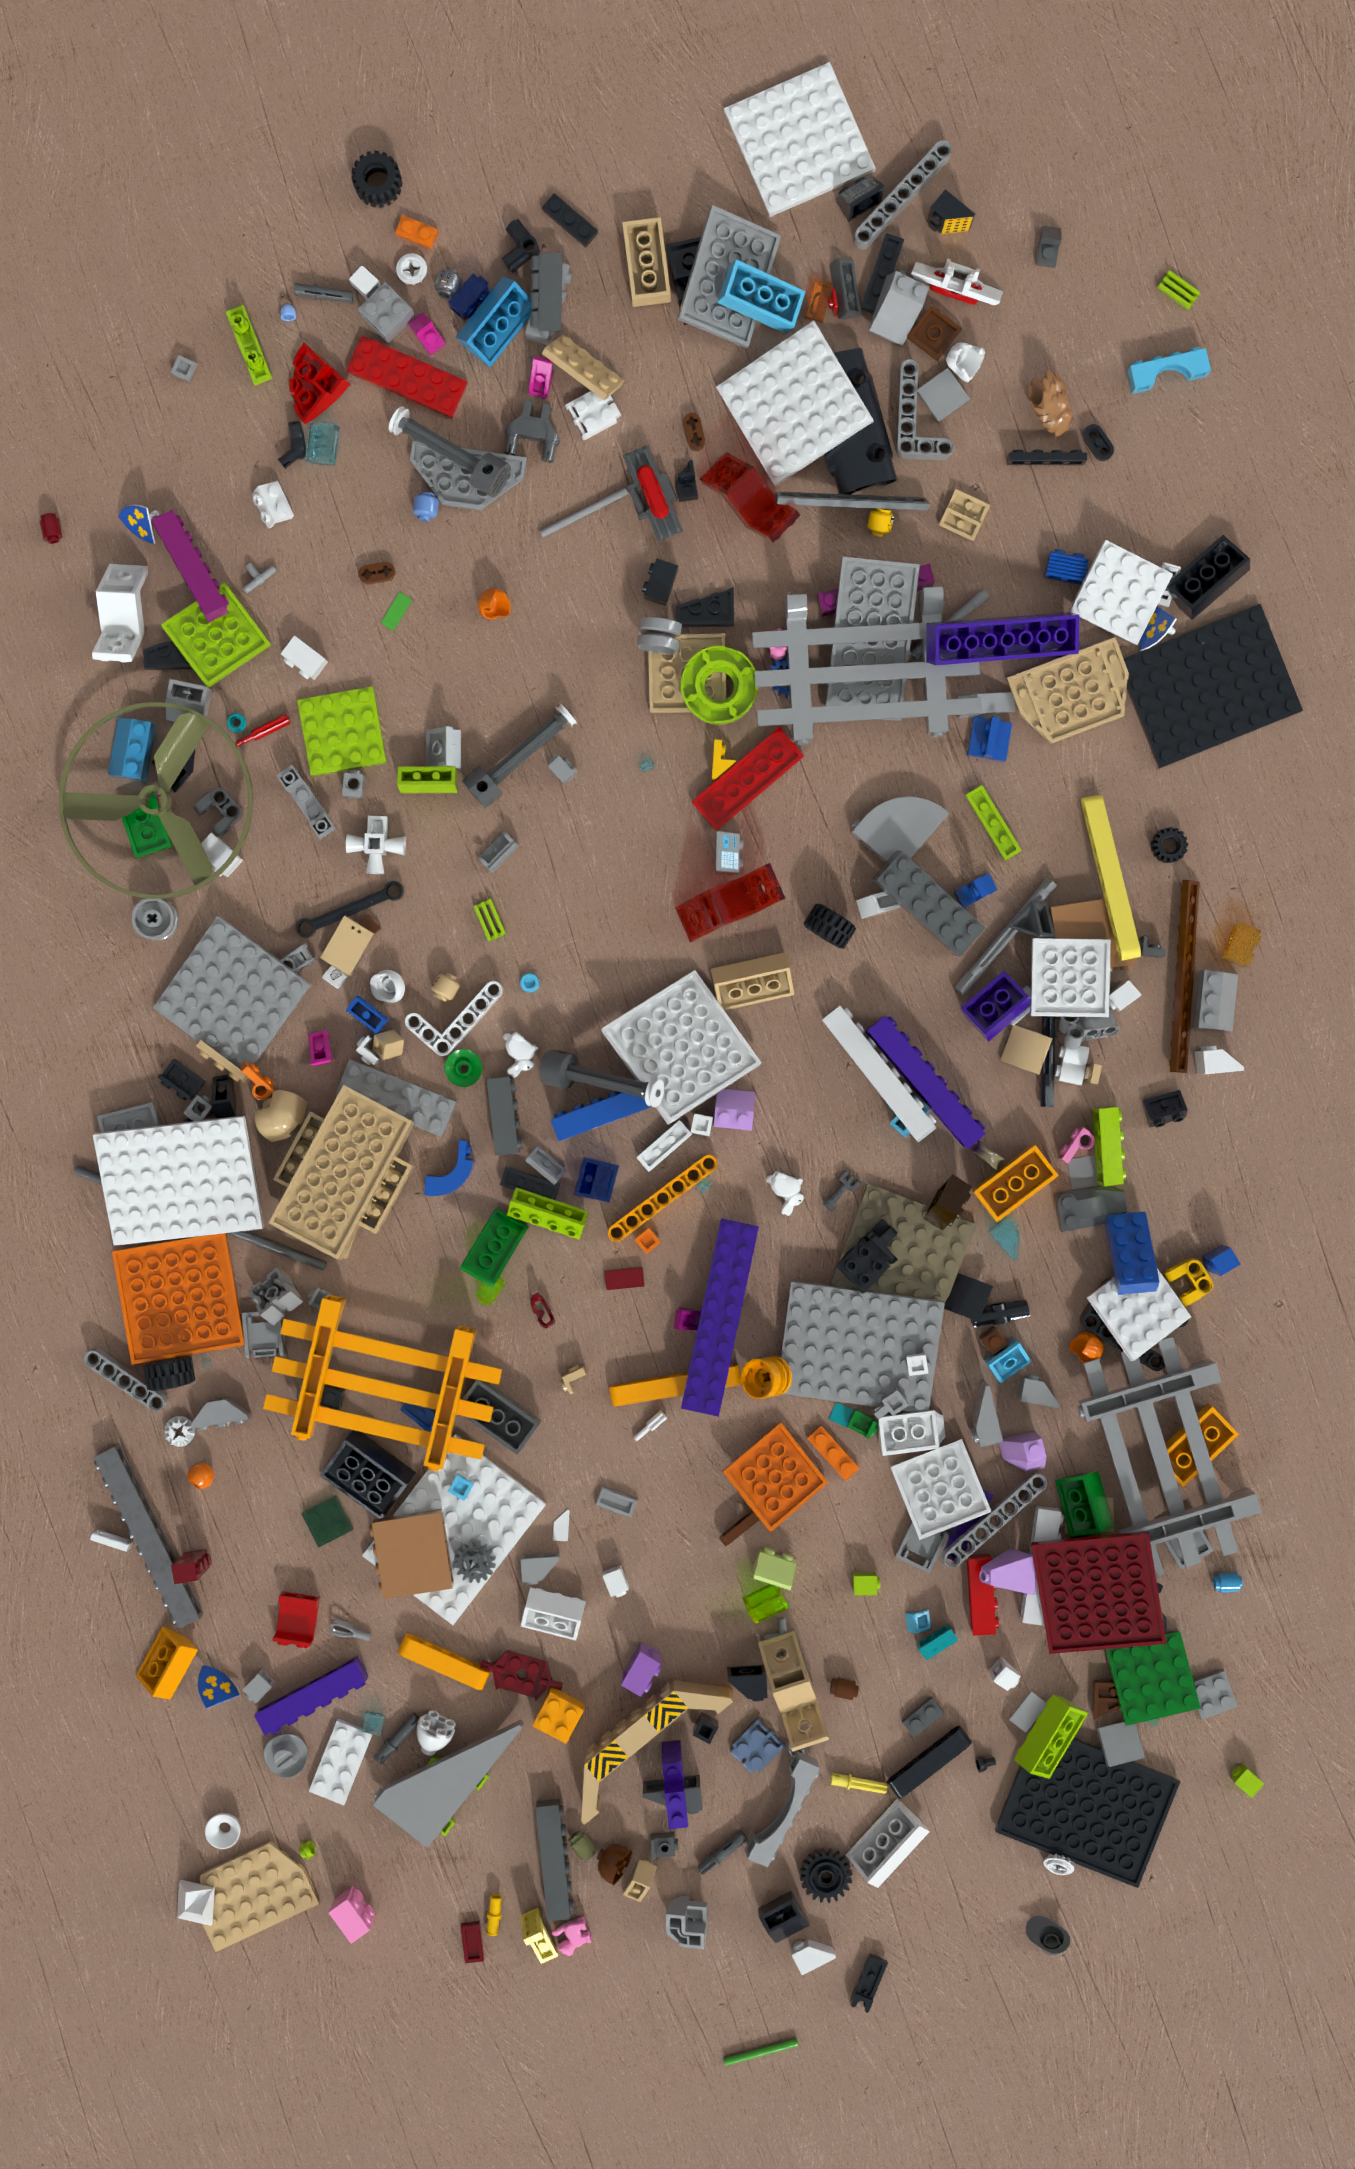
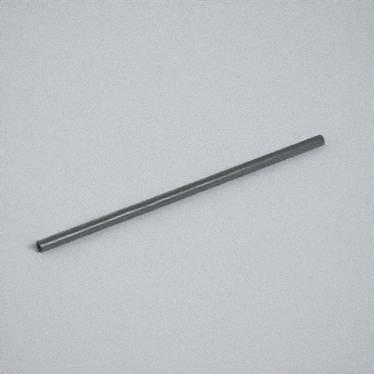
M78 1165L74 1170L75 1175L102 1185L99 1173ZM249 1231L227 1233L324 1271L327 1262Z

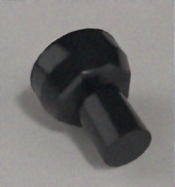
M979 1756L975 1758L979 1773L986 1771L989 1766L996 1765L994 1757L985 1759Z

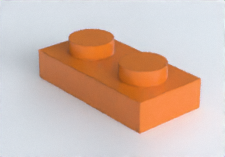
M402 215L395 234L432 250L438 235V229Z

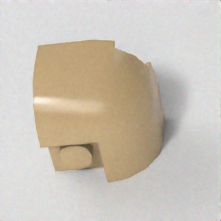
M273 1091L272 1097L264 1100L262 1109L255 1111V1123L258 1131L270 1142L290 1137L291 1132L296 1126L302 1124L308 1102L289 1091Z

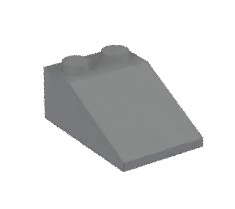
M898 271L887 275L868 331L892 343L903 346L923 307L929 287Z
M985 1380L980 1382L971 1421L972 1428H970L972 1440L978 1443L980 1447L1003 1442L990 1385Z

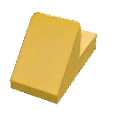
M722 740L714 741L713 781H716L736 764V760L721 759V757H725L726 745H722Z

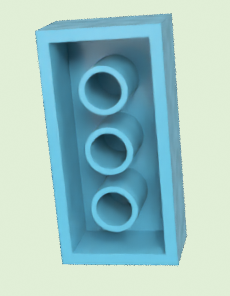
M736 259L728 267L717 303L787 334L795 327L806 291Z

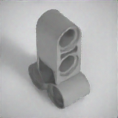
M1109 1011V1017L1061 1016L1058 1025L1059 1030L1066 1034L1064 1045L1071 1050L1078 1049L1084 1040L1110 1037L1119 1032L1114 1013Z

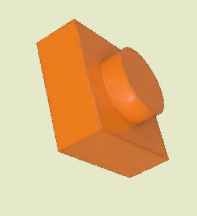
M649 1227L634 1239L646 1255L661 1243Z

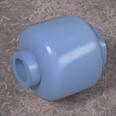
M422 491L415 496L413 514L418 517L419 521L429 522L430 519L436 518L439 500L435 497V494Z

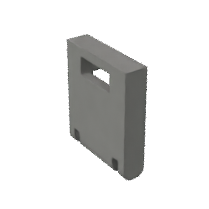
M243 1312L245 1357L251 1358V1350H253V1358L277 1356V1348H279L280 1356L285 1355L284 1335L280 1334L283 1324L282 1319L275 1325L269 1322L254 1323L253 1316H259V1312Z
M911 1520L894 1556L930 1574L949 1535V1531L945 1530L942 1536L940 1535L941 1532L919 1540ZM909 1550L924 1557L923 1563L920 1564L908 1558Z

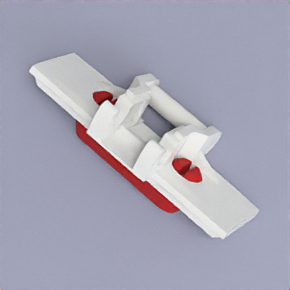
M947 259L944 268H934L916 262L911 273L915 279L929 283L931 291L971 305L982 301L995 306L1000 303L1003 291L984 285L977 279L980 269H971L951 262V259ZM954 271L966 275V279L955 278L953 276Z

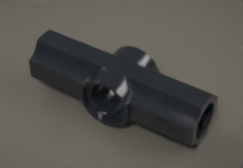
M1027 1300L991 1304L989 1307L984 1308L979 1322L971 1320L972 1327L1004 1324L1013 1319L1028 1317L1030 1313Z

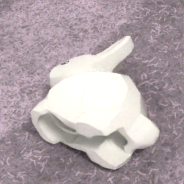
M518 1032L513 1034L505 1033L503 1039L506 1041V1050L515 1059V1063L507 1069V1074L515 1078L521 1071H527L534 1067L535 1064L531 1059L539 1048L524 1039Z
M775 1171L773 1175L766 1177V1182L770 1184L773 1192L785 1198L781 1213L790 1216L793 1207L799 1205L804 1200V1195L799 1193L803 1179L794 1178L779 1171Z

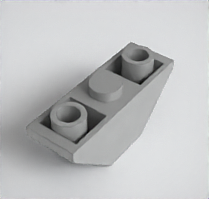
M230 1397L213 1399L203 1406L190 1426L191 1429L197 1428V1431L209 1429L210 1425H216L218 1428L227 1426L228 1422L235 1421V1424L246 1423V1419L251 1417V1412Z

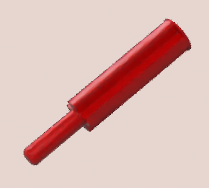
M285 713L251 730V734L237 740L236 745L240 746L253 739L257 741L291 724L288 715Z

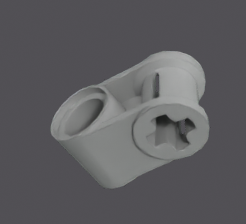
M303 944L280 961L283 963L290 961L292 963V970L298 972L314 963L316 958H313L308 951V945Z

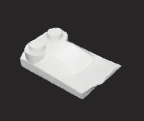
M935 1410L895 1414L894 1416L885 1414L879 1420L877 1418L879 1445L882 1456L940 1449V1443L946 1438L943 1415Z

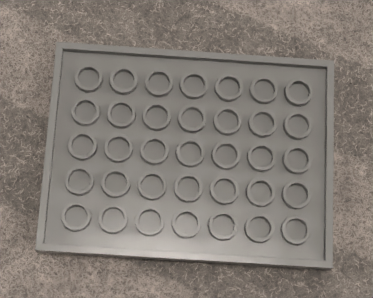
M791 1280L781 1358L790 1366L792 1382L790 1388L784 1394L877 1407L883 1404L881 1400L883 1397L898 1388L909 1404L903 1411H929L945 1302L875 1291H866L862 1294L858 1289ZM925 1353L928 1374L909 1376L906 1355Z

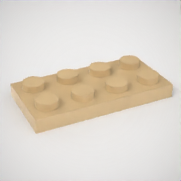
M561 335L543 350L542 354L603 400L618 390L624 382L617 373L609 370L601 361L593 358L585 349L580 348L564 335Z

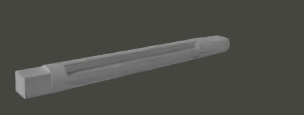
M1046 877L1009 924L1031 901L1043 902L1056 888L1057 885L1054 881ZM1008 924L954 988L965 996L1018 930L1009 928Z

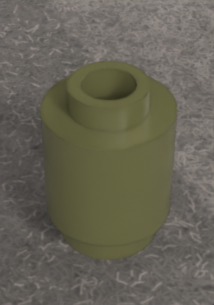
M578 1830L569 1838L570 1847L581 1860H589L594 1856L596 1846L585 1833Z

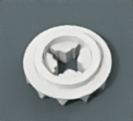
M410 253L399 259L396 272L399 279L406 285H415L419 282L422 283L427 273V265L421 256ZM410 263L417 269L414 271L413 276L407 271L410 269Z
M176 1416L166 1423L164 1429L165 1439L168 1440L170 1445L177 1447L186 1446L193 1440L195 1428L191 1429V1420L184 1416ZM183 1425L182 1433L184 1434L175 1438L176 1431L174 1428L178 1429Z
M1049 1854L1048 1857L1044 1858V1866L1054 1874L1067 1875L1074 1872V1862L1070 1858L1057 1854Z

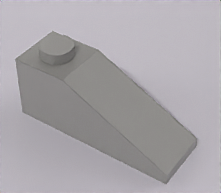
M1011 692L973 694L957 697V699L981 698L982 714L957 715L958 719L1015 712V704Z

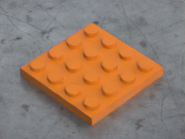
M781 1422L721 1471L769 1532H772L828 1483Z

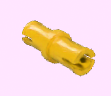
M499 1894L490 1895L486 1934L489 1936L498 1935L499 1920L502 1918V1913L500 1912L502 1896Z

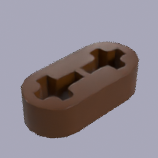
M689 413L684 417L687 443L692 451H700L705 445L701 420L697 414ZM689 419L697 421L695 423V430H692L690 424L687 425ZM694 434L697 435L698 440H701L699 446L691 443L694 441Z
M382 562L361 567L358 576L364 584L370 585L391 581L395 577L396 571L391 563ZM385 567L392 570V572H389V576H385L384 573L379 574L378 572H383ZM367 570H369L370 573H376L375 575H371L370 579L368 580L366 579V577H363V575L366 574Z

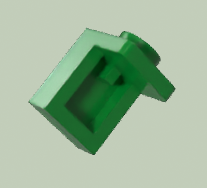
M856 1409L847 1425L848 1428L864 1435L867 1439L871 1435L874 1436L878 1429L876 1419Z

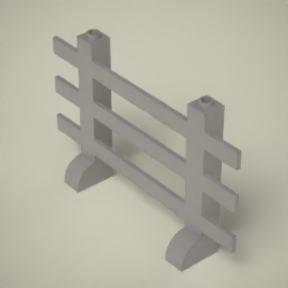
M943 587L923 588L919 593V623L807 629L806 627L807 594L787 595L784 601L785 630L752 632L753 648L788 647V669L755 671V687L789 686L790 708L757 710L758 726L791 724L792 742H797V745H806L813 739L812 723L925 717L926 734H932V737H942L944 733L949 731V715L982 714L981 698L947 699L945 677L980 675L979 662L948 665L926 663V623L942 622ZM921 640L922 662L809 668L808 645ZM923 678L924 701L811 707L810 684Z
M1173 1336L1158 1342L1167 1374L1145 1380L1139 1357L1135 1361H1130L1125 1352L1121 1351L1130 1385L1108 1391L1099 1359L1083 1363L1093 1397L1079 1400L1080 1406L1077 1407L1080 1417H1084L1087 1422L1099 1418L1101 1420L1133 1525L1120 1529L1118 1532L1121 1534L1149 1531L1156 1576L1163 1575L1164 1572L1155 1544L1177 1538L1185 1566L1190 1567L1201 1563L1192 1533L1214 1527L1222 1555H1230L1238 1552L1230 1522L1262 1513L1256 1493L1248 1487L1234 1491L1228 1498L1222 1499L1190 1394L1192 1390L1222 1382L1217 1364L1210 1359L1198 1361L1190 1365L1189 1368L1183 1369ZM1172 1396L1175 1397L1207 1502V1504L1187 1510L1184 1508L1152 1403ZM1136 1407L1138 1408L1170 1515L1151 1521L1147 1519L1116 1417V1413Z

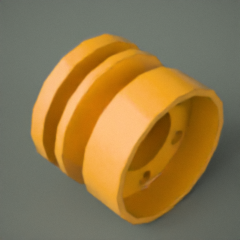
M778 1356L752 1359L744 1365L741 1372L742 1387L754 1399L781 1396L788 1391L792 1382V1371L789 1364Z

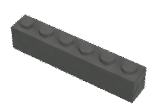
M560 1799L537 1801L536 1817L547 1921L567 1920L571 1918V1912H574V1900H570L569 1894L572 1893V1881H568L567 1875L570 1874V1862H566L565 1856L568 1855V1843H564L563 1837L566 1836V1824H562L561 1818L564 1817V1805H560Z

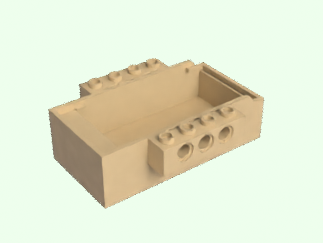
M343 1085L325 1119L311 1111L309 1112L273 1178L274 1181L288 1188L273 1213L269 1224L337 1260L343 1259L360 1226L375 1234L379 1233L414 1168L413 1165L398 1158V1155L415 1123Z

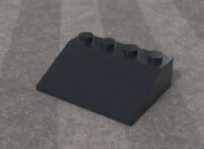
M352 1430L320 1476L374 1516L383 1518L416 1472L362 1432Z

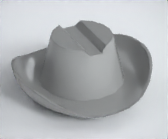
M283 1734L276 1736L265 1746V1762L268 1768L280 1777L291 1778L298 1775L307 1762V1747L303 1740L296 1735Z

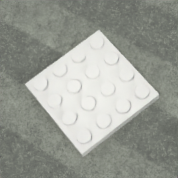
M1104 540L1068 612L1079 614L1080 618L1138 645L1173 574Z
M1032 938L1030 1016L1109 1017L1111 940Z
M1158 1268L1160 1282L1155 1292L1118 1295L1115 1278L1113 1277L1086 1297L1130 1361H1135L1191 1318Z
M962 1439L891 1467L919 1540L991 1512Z

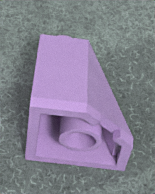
M1036 1431L1003 1438V1442L999 1443L1002 1459L1020 1470L1028 1473L1045 1468L1047 1456L1042 1438Z

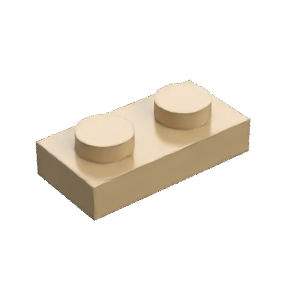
M1087 1064V1067H1085L1084 1083L1098 1084L1102 1065Z

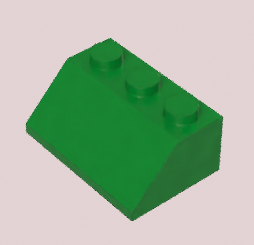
M1099 1470L1055 1480L1070 1537L1100 1533L1114 1527Z

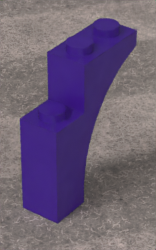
M681 1740L662 1742L664 1794L669 1829L687 1828L688 1816Z

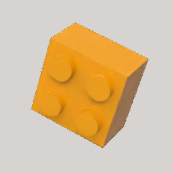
M550 1688L533 1720L532 1726L566 1744L584 1711L585 1703L560 1690Z

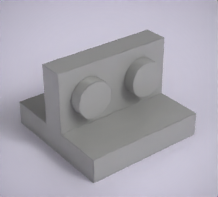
M450 726L426 730V767L456 766V769H461V730H453V727Z

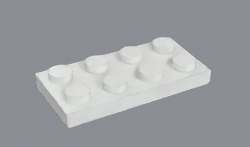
M337 1719L309 1792L345 1805L373 1732Z

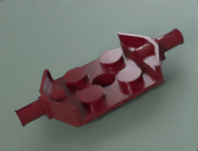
M506 1650L496 1662L491 1663L484 1660L481 1662L480 1668L493 1672V1679L497 1690L498 1688L533 1697L537 1701L548 1688L561 1691L563 1683L552 1680L548 1662ZM525 1669L528 1675L525 1678H520L517 1675V1671Z

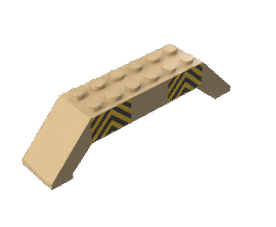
M677 1680L671 1683L667 1682L660 1688V1692L657 1695L652 1694L646 1699L645 1705L641 1708L639 1706L630 1713L631 1716L628 1719L620 1720L616 1724V1729L612 1732L607 1731L601 1737L602 1740L599 1743L590 1745L586 1750L581 1822L585 1825L599 1813L601 1800L598 1797L600 1781L687 1709L715 1710L719 1714L733 1702V1691L730 1687Z

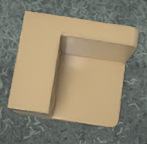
M395 1030L375 1034L372 1050L382 1060L400 1056L403 1052L404 1039Z

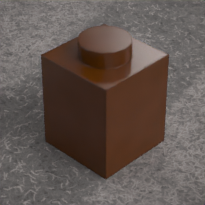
M995 1326L979 1336V1339L992 1355L1008 1345Z

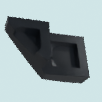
M690 460L686 468L678 474L676 484L679 502L698 499L693 460Z

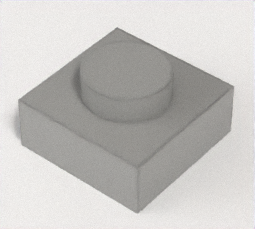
M178 355L171 374L190 383L198 365Z

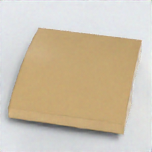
M955 489L939 526L974 541L990 504Z
M1014 1025L1000 1061L1039 1075L1052 1038Z

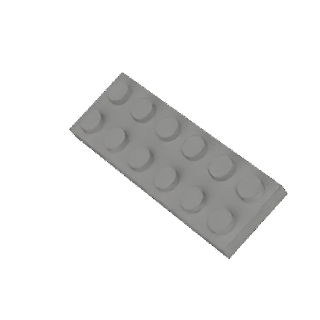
M352 1059L348 1061L335 1094L338 1095L342 1086L345 1085L413 1121L415 1127L440 1137L444 1135L457 1102Z

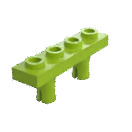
M244 305L226 311L254 385L256 386L273 379Z

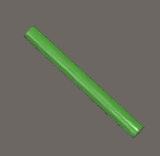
M797 2038L725 2057L723 2060L725 2066L797 2047L799 2044Z

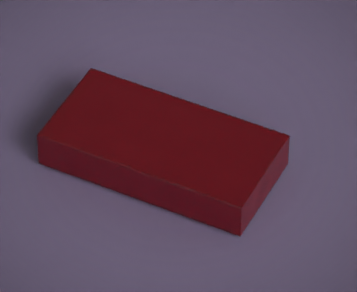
M643 1267L605 1271L606 1290L645 1287Z
M480 1921L461 1923L465 1964L483 1962L485 1958Z

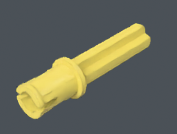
M831 1773L830 1785L846 1787L847 1790L855 1788L883 1794L887 1792V1784L884 1782L852 1777L851 1774Z

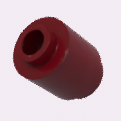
M55 513L41 515L39 523L43 540L48 541L49 544L60 542L59 539L63 538L59 518L56 517Z

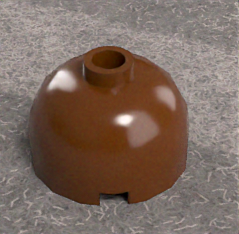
M612 1844L605 1850L601 1849L597 1856V1860H599L597 1867L601 1878L615 1885L622 1877L624 1867H628L632 1851L621 1844Z

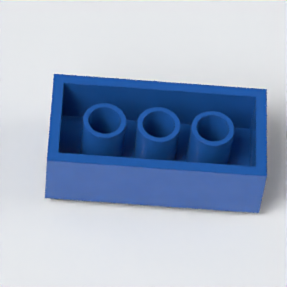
M1146 1212L1107 1215L1105 1230L1118 1295L1157 1291L1160 1281Z

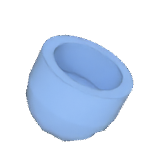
M286 304L281 307V319L283 321H293L296 319V311L292 305Z

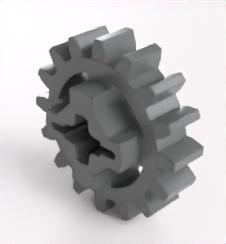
M471 1540L469 1546L464 1543L462 1545L463 1550H457L459 1555L455 1556L454 1560L458 1562L455 1563L454 1568H459L457 1575H464L462 1580L469 1578V1583H472L473 1579H476L477 1583H480L481 1578L486 1581L488 1578L487 1574L492 1575L493 1571L490 1568H495L496 1564L492 1561L496 1559V1556L490 1555L493 1549L487 1550V1543L481 1546L480 1540H478L477 1544H474L473 1540ZM470 1550H478L477 1552H470ZM484 1554L487 1557L488 1565L483 1559ZM479 1556L478 1563L471 1568L472 1561ZM462 1559H464L463 1561L466 1562V1569L463 1566ZM479 1571L481 1573L473 1574L472 1572Z

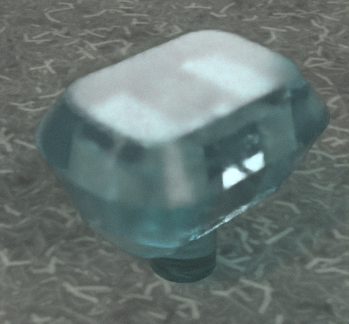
M646 757L643 758L644 762L640 763V770L643 772L652 770L655 764L652 760H647Z

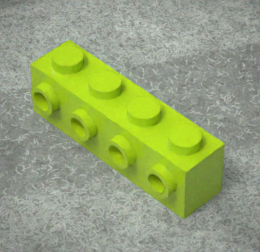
M516 1187L507 1216L580 1240L589 1211Z

